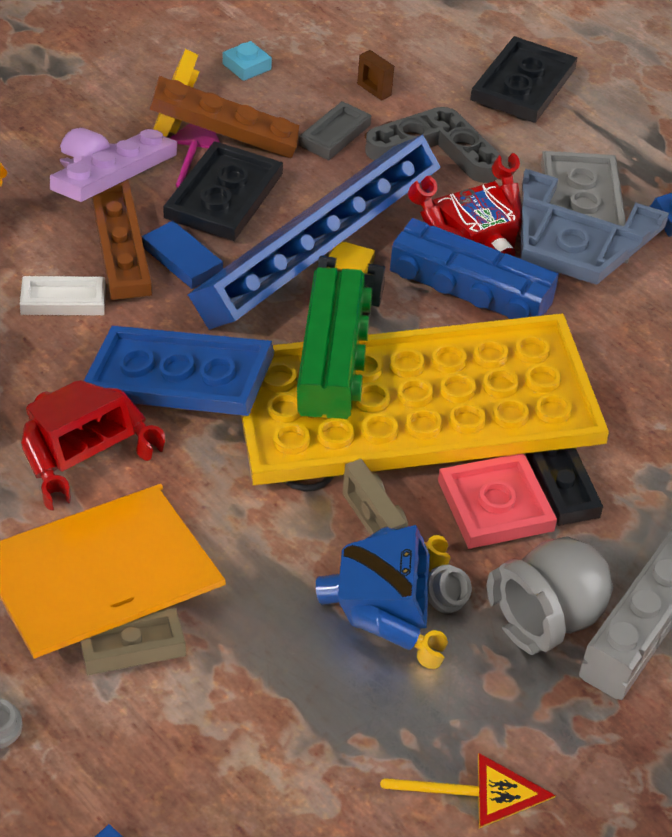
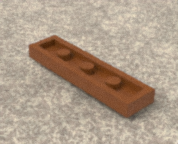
M159 76L154 89L150 110L292 158L297 146L300 125L292 123L285 118L275 117L255 110L251 106L241 105L221 98L217 94L184 85L178 80H170Z
M128 179L91 197L111 300L152 296V283Z

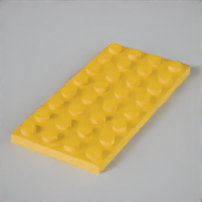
M563 313L369 334L368 341H359V344L366 345L365 370H356L357 375H363L361 402H352L351 416L348 419L327 418L326 414H323L321 417L301 416L297 409V384L304 342L273 345L275 354L249 416L241 415L253 486L344 475L345 464L358 459H362L368 469L373 472L607 444L609 434Z

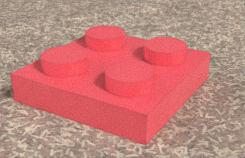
M525 454L508 455L439 469V485L468 549L555 531L557 518Z

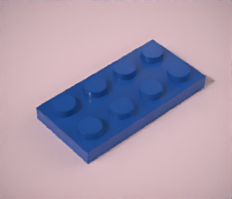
M111 326L84 381L103 388L121 389L134 404L249 416L275 353L272 341Z

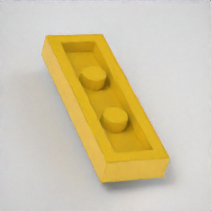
M185 49L172 80H178L184 85L194 87L200 72L194 69L198 54ZM159 113L153 130L160 131L165 137H167L169 132L176 135L182 121Z

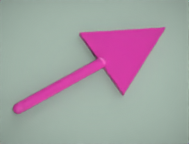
M189 123L179 130L176 135L174 134L170 137V139L177 141V144L189 145L176 182L177 188L187 177L197 147L209 148L214 141L219 142L216 132Z

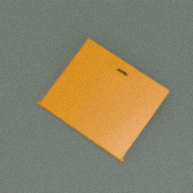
M161 483L0 540V599L34 659L226 585L225 578L162 493L163 486Z

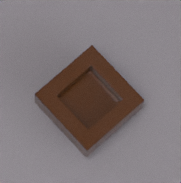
M368 50L359 55L357 84L382 101L392 96L395 66L373 51Z

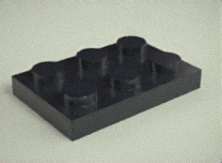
M514 36L472 87L470 100L483 104L487 108L497 109L514 115L521 120L536 123L576 69L578 57Z
M214 141L163 206L164 218L235 241L282 176L283 162Z

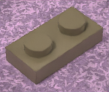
M362 459L345 464L342 494L369 534L372 535L383 527L393 529L408 527V521L403 509L399 505L394 506L385 493L381 478L376 473L372 474Z
M176 608L154 612L80 641L87 675L186 656V643Z

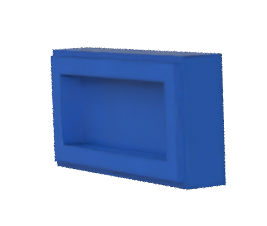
M173 220L142 236L144 249L191 289L206 282L223 269V261Z

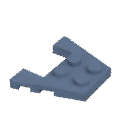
M529 169L524 171L522 180L521 259L597 285L666 226L669 216L668 212L635 203L625 226L550 204L557 188L558 178Z

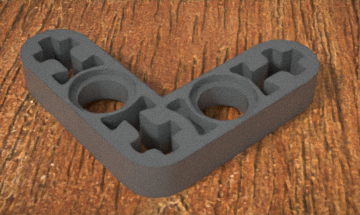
M448 107L433 108L374 127L366 134L365 153L372 160H376L394 146L417 137L405 134L411 132L423 134L430 147L438 145L474 181L489 183L497 179L492 173V165L500 155L499 152L454 109ZM456 143H467L471 146H461Z

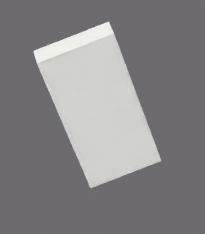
M23 276L20 313L21 315H104L105 277Z

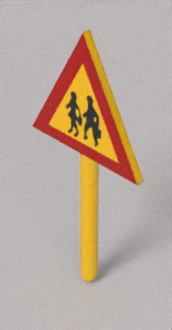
M478 753V786L384 778L380 782V786L383 789L477 796L479 828L556 797L553 793Z

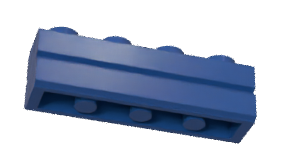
M414 218L405 226L404 231L398 235L392 246L391 272L398 274L404 279H412L430 286L440 293L450 294L468 301L478 308H486L504 315L509 319L544 316L555 296L559 273L512 255L501 253L496 249L441 228L430 226Z

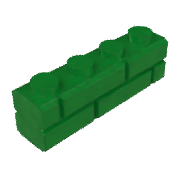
M317 267L314 270L297 384V409L301 416L321 417L323 414H326L327 418L348 419L351 416L352 402H361L363 375H357L356 370H365L366 345L359 344V341H368L369 316L362 314L363 312L371 313L372 288L364 287L365 273L362 270L342 269L341 272H338L336 268Z

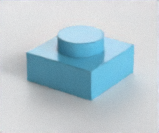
M252 41L224 51L222 64L241 80L245 81L271 70L272 57Z

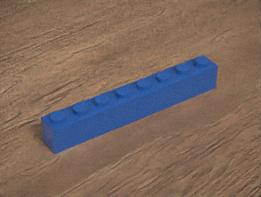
M423 134L388 150L187 294L207 328L210 330L238 320L317 261L320 255L324 256L407 194L410 186L415 181H418L420 184L426 176H431L439 170L441 166Z

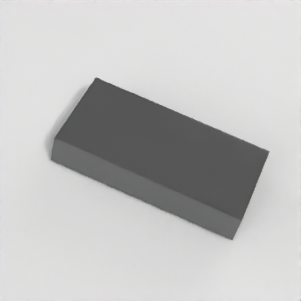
M341 101L299 135V146L330 160L371 126V115Z

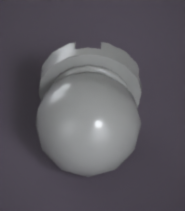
M568 536L542 541L522 560H508L489 573L486 585L491 607L499 602L501 610L509 622L502 629L519 648L531 655L539 651L547 652L563 642L565 633L571 634L586 629L595 623L606 611L613 591L609 566L601 554L591 544Z

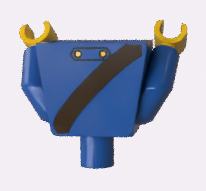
M417 525L401 529L383 527L366 539L347 544L342 549L339 574L316 578L318 601L321 605L340 603L351 626L372 633L407 650L415 647L418 649L417 659L419 663L428 669H437L445 658L440 652H444L448 644L447 637L443 632L437 630L429 631L424 636L420 634V629L427 628L429 571L435 567L449 564L451 557L446 553L448 542L440 535H434L427 542H424Z

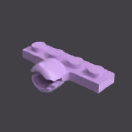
M85 128L72 129L65 135L60 147L62 153L74 158L66 157L60 159L64 169L50 175V190L82 202L176 156L177 141L163 136L160 131L147 129L127 140L119 141L117 144H110L103 135Z

